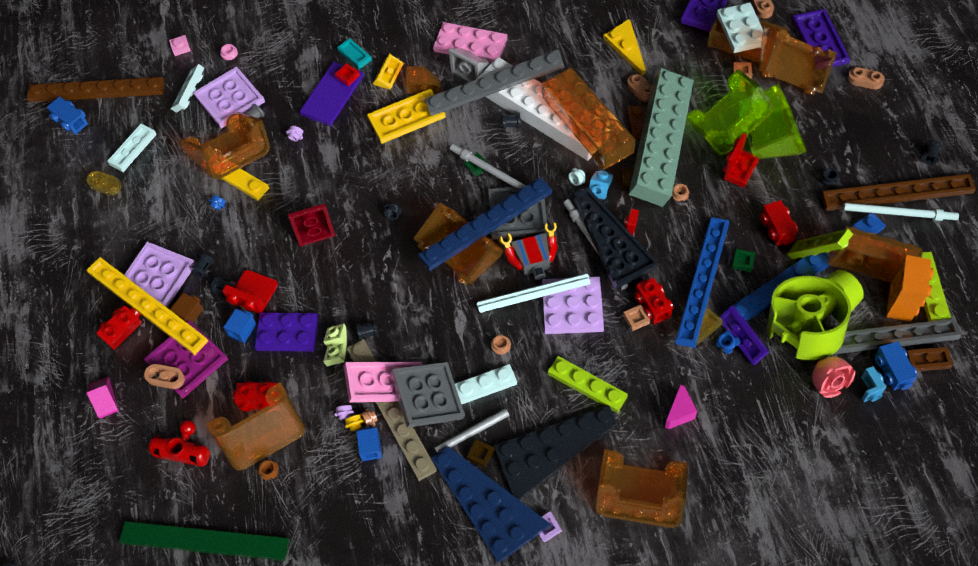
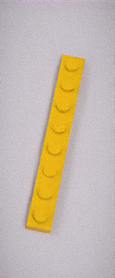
M101 257L86 270L97 281L193 355H196L208 342L205 336Z

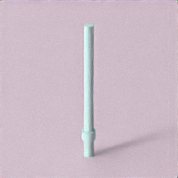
M852 203L843 204V210L925 217L933 218V220L942 221L943 219L958 220L959 213L944 212L942 209L931 211Z

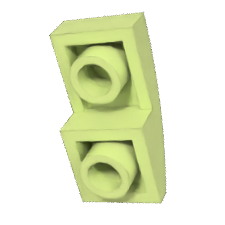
M340 324L327 328L323 341L327 346L323 360L326 366L343 363L345 360L347 333L345 324Z

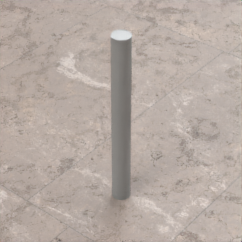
M504 409L434 447L436 453L438 454L447 446L451 448L509 416V413Z

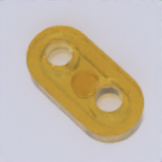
M100 171L90 173L86 179L91 189L107 195H115L122 188L118 178Z

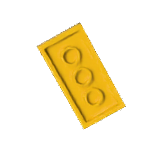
M431 89L367 114L381 144L446 118L445 112L431 116L425 99L434 95Z

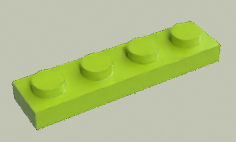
M844 229L796 241L787 255L791 259L824 252L828 253L837 249L842 250L849 244L848 241L853 234L849 229Z
M932 252L912 253L911 256L930 259L931 268L934 269L932 279L929 280V285L932 286L931 294L929 297H926L924 304L928 322L951 319Z
M559 356L548 371L549 376L605 407L610 406L611 410L616 413L619 412L628 397L627 393Z

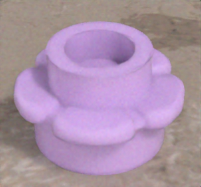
M290 126L286 131L288 138L292 141L303 139V130L299 127Z
M351 405L336 407V414L334 416H339V420H345L351 417L354 411H352Z

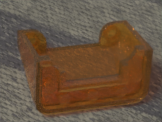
M764 28L759 69L762 72V76L767 78L775 77L805 89L804 93L810 95L815 93L822 94L837 52L832 50L823 51L821 47L811 46L790 37V34H787L788 32L783 29Z
M237 112L227 119L228 132L200 145L197 138L192 136L181 140L180 143L184 152L210 177L221 179L268 153L270 144L261 119Z
M439 203L413 239L418 242L417 246L424 251L469 223V221L452 208ZM486 235L445 261V263L456 271L457 279L467 285V283L472 284L505 251Z
M281 382L268 389L266 400L269 406L232 426L226 418L218 417L206 423L210 433L234 469L244 470L297 440L304 434L305 426Z
M604 449L596 501V511L598 514L610 518L669 528L678 527L682 522L686 502L688 463L672 461L667 464L665 471L623 465L624 457L621 453Z

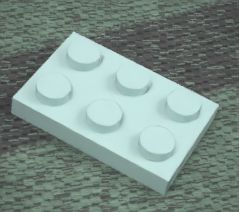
M751 3L717 10L716 15L733 53L768 45V39Z

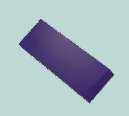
M730 306L718 318L727 331H730L735 338H739L740 344L738 346L752 365H756L769 353V350L735 306Z

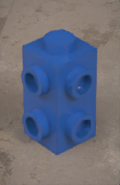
M58 97L47 106L50 112L49 117L55 123L59 122L61 127L67 132L71 131L76 135L88 125L85 113L80 108L76 109L69 100L65 101L63 98Z
M899 341L879 347L874 355L875 362L881 367L886 383L891 386L893 391L900 388L901 390H906L912 387L913 382L918 377L917 371L909 362L907 352L901 347Z

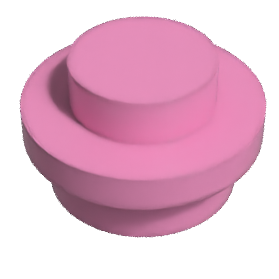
M226 44L221 48V56L225 60H232L238 54L236 47L231 44Z

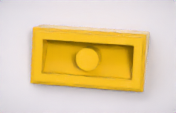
M389 54L385 58L372 84L391 89L404 63Z

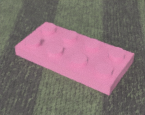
M443 22L433 50L434 52L449 55L450 48H463L493 63L498 57L501 58L507 41V34Z
M345 362L344 373L349 402L399 401L390 372L392 369L420 366L422 362Z

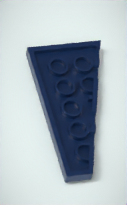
M447 446L431 458L497 562L501 563L551 526L548 521Z

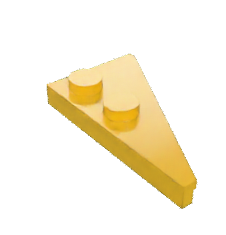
M628 19L604 34L603 40L636 71L644 75L646 68L631 21Z

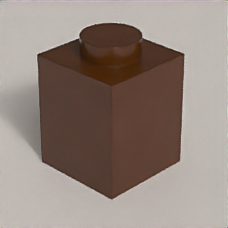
M183 292L170 311L186 323L189 320L194 323L204 309L200 304L199 298L194 295L189 296Z

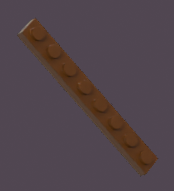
M163 77L31 84L28 88L27 100L29 102L55 101L58 97L64 100L163 95L165 80Z
M964 174L823 191L821 196L825 210L828 211L843 209L844 203L864 205L888 204L972 194L976 188L971 175Z

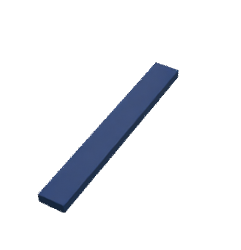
M710 218L677 333L676 344L696 347L729 227V220Z

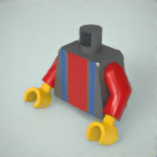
M553 222L554 229L552 231H549L547 223L545 224L548 236L544 233L511 242L512 237L509 233H506L508 237L507 242H504L502 236H500L499 242L505 246L504 251L508 262L516 269L522 270L524 275L533 273L535 280L545 278L544 270L550 268V262L554 260L557 251L556 235H554L557 227L556 224Z

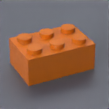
M910 255L905 256L890 283L887 318L911 322L913 317L918 315L920 306H924L925 299L930 296L932 290L929 280L932 279L934 269L931 268L930 259Z

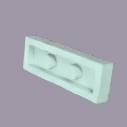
M198 64L190 70L171 107L176 113L181 109L185 110L189 105L190 101L188 99L194 94L193 92L196 91L195 85L203 77L204 67Z
M140 124L107 162L110 166L124 172L157 134L153 129Z
M509 364L456 383L455 386L461 404L517 385V380Z

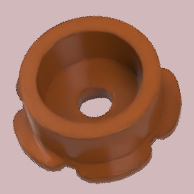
M266 460L259 466V475L264 480L274 479L278 475L277 470L279 466L276 462Z

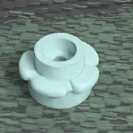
M573 168L572 172L569 173L570 182L575 186L581 185L585 182V173L581 169Z

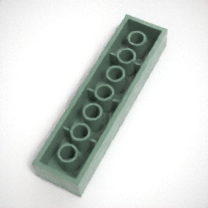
M663 68L654 77L629 195L661 207L671 198L694 80Z

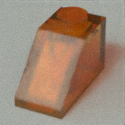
M407 66L405 81L407 94H418L428 89H431L434 94L442 92L440 79L424 66Z

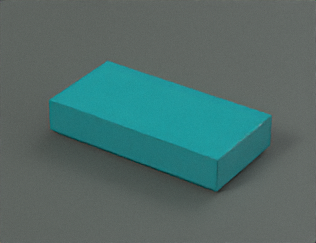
M350 38L337 47L338 52L358 69L372 61L371 56Z

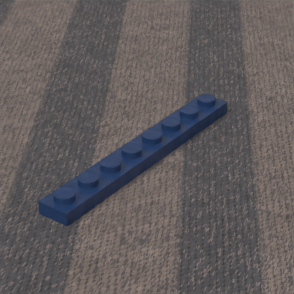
M541 177L419 253V259L429 271L433 270L552 194V189Z

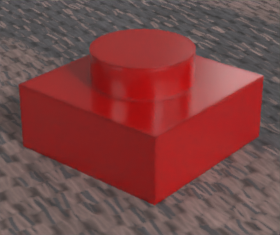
M347 63L335 73L336 79L347 86H350L360 76L359 71Z
M631 209L630 216L626 215L624 226H627V230L632 235H634L638 221L639 210Z

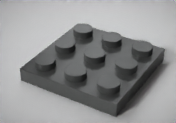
M515 187L488 189L490 209L519 190ZM545 198L492 231V240L499 239L500 236H502V239H508L506 233H509L512 238L532 237L544 233L548 235V232L545 230V224L547 223Z
M448 362L392 369L390 372L407 428L461 420L465 417Z

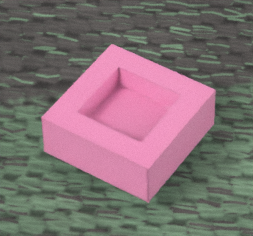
M185 35L169 40L175 56L191 51Z

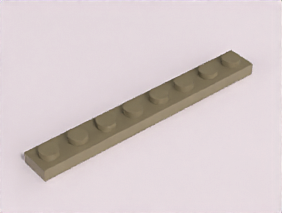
M364 339L347 348L353 362H376ZM399 401L376 402L418 481L437 472L414 428H407Z

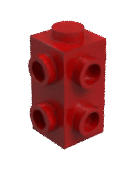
M781 200L764 205L760 219L766 225L770 239L774 240L776 246L793 242L798 232L796 222L792 221L788 208L784 206Z
M655 278L639 282L634 296L637 303L643 306L652 324L655 325L671 318L673 304L670 299L665 297L662 285L657 283Z
M124 305L122 308H118L113 313V317L108 322L102 323L98 328L99 331L96 334L113 350L142 323L139 319L140 314L133 307L129 309Z
M245 381L244 383H237L236 390L233 391V402L242 411L261 409L268 412L272 411V409H279L281 390L278 384L272 381H265L263 383Z

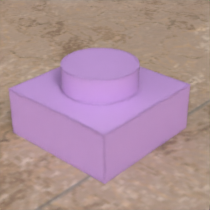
M551 511L542 516L551 524L549 528L539 534L543 542H546L563 530Z

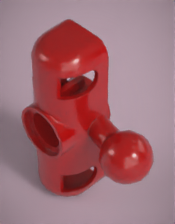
M185 420L180 424L181 438L163 439L160 436H155L149 442L148 449L154 457L195 466H205L211 454V451L205 445L199 446L196 443L188 442L190 435L196 430L195 423L191 420ZM155 449H159V455L154 454ZM190 456L196 457L197 463L192 462Z

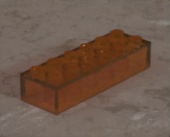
M572 67L542 83V98L603 170L634 153V137Z

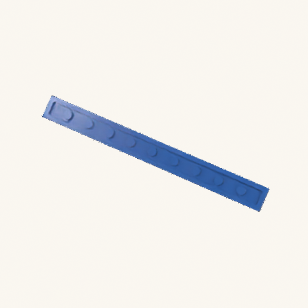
M870 213L848 228L853 235L848 241L849 244L844 249L806 256L733 306H735L747 322L771 305L773 292L782 282L793 277L817 275L854 250L855 247L851 246L852 239L862 231L876 235L886 225L874 213Z

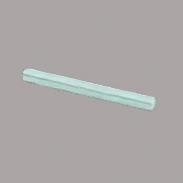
M587 273L478 301L477 307L479 312L489 311L589 285L590 278Z

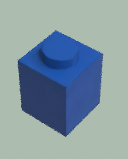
M235 309L223 328L229 337L245 343L257 324L250 312L246 310L242 312Z
M365 427L357 431L361 460L367 461L383 458L378 429Z

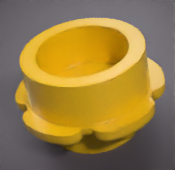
M361 415L345 419V428H350V431L360 429L364 420H362Z

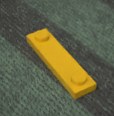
M215 153L203 164L205 170L257 201L269 189L268 184Z

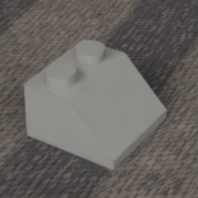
M463 48L449 49L451 73L468 82L476 80L490 66V62L476 56L471 51Z

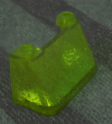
M739 69L728 79V87L731 90L705 114L696 109L691 111L686 117V122L719 155H724L734 148L733 145L737 137L741 138L743 133L748 135L770 116L774 109L772 101L763 88Z
M779 84L738 103L741 109L738 110V114L741 120L745 119L753 139V146L750 149L754 157L758 156L759 159L796 156L807 152L792 110Z

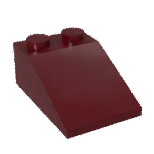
M325 203L288 214L300 247L335 236Z

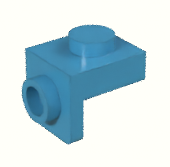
M595 171L590 180L589 189L597 198L606 199L613 175L606 171Z
M872 366L866 369L861 377L869 389L862 397L863 402L868 400L873 402L880 399L886 388L882 375Z

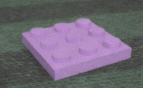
M238 67L233 68L193 92L196 99L220 128L240 118L242 113H247L253 108L252 105L256 104L259 106L265 102L263 96Z
M146 242L124 276L168 308L191 273L190 267L195 265V261Z
M589 277V285L543 296L545 334L604 332L600 277ZM566 278L542 279V285Z

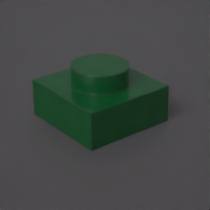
M476 153L474 155L479 159L483 160L484 162L488 163L479 153ZM470 161L464 162V167L474 177L485 171Z
M736 249L732 269L751 273L755 253Z

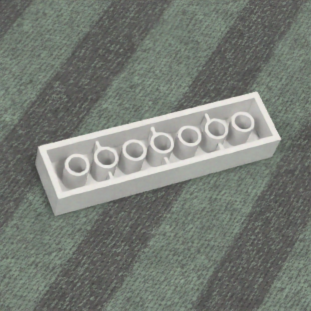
M498 57L477 79L512 67V65ZM535 79L486 96V98L512 114L520 112V118L587 161L609 139L610 124Z

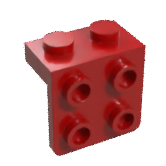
M745 133L742 134L741 138L737 137L735 140L734 150L729 151L726 157L727 163L723 169L726 172L724 180L745 188L760 159L759 156L743 150L747 137Z
M246 270L235 288L226 285L223 293L229 303L260 314L268 304L278 283L274 279Z

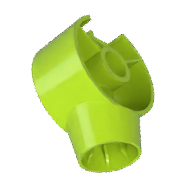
M836 270L823 278L798 276L782 282L773 292L767 322L769 338L771 339L775 332L781 337V343L789 342L797 348V359L819 360L833 355L843 344L851 312L863 299L861 284L851 273L844 270ZM831 314L837 320L839 326L825 331L822 321Z

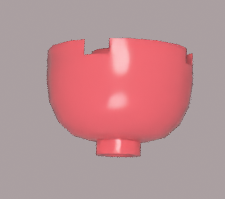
M828 357L817 362L812 373L813 384L824 397L832 398L841 394L838 390L844 386L848 388L854 380L855 370L842 358Z

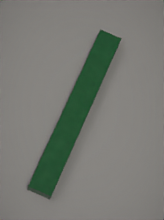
M125 521L119 542L125 545L286 561L290 539Z

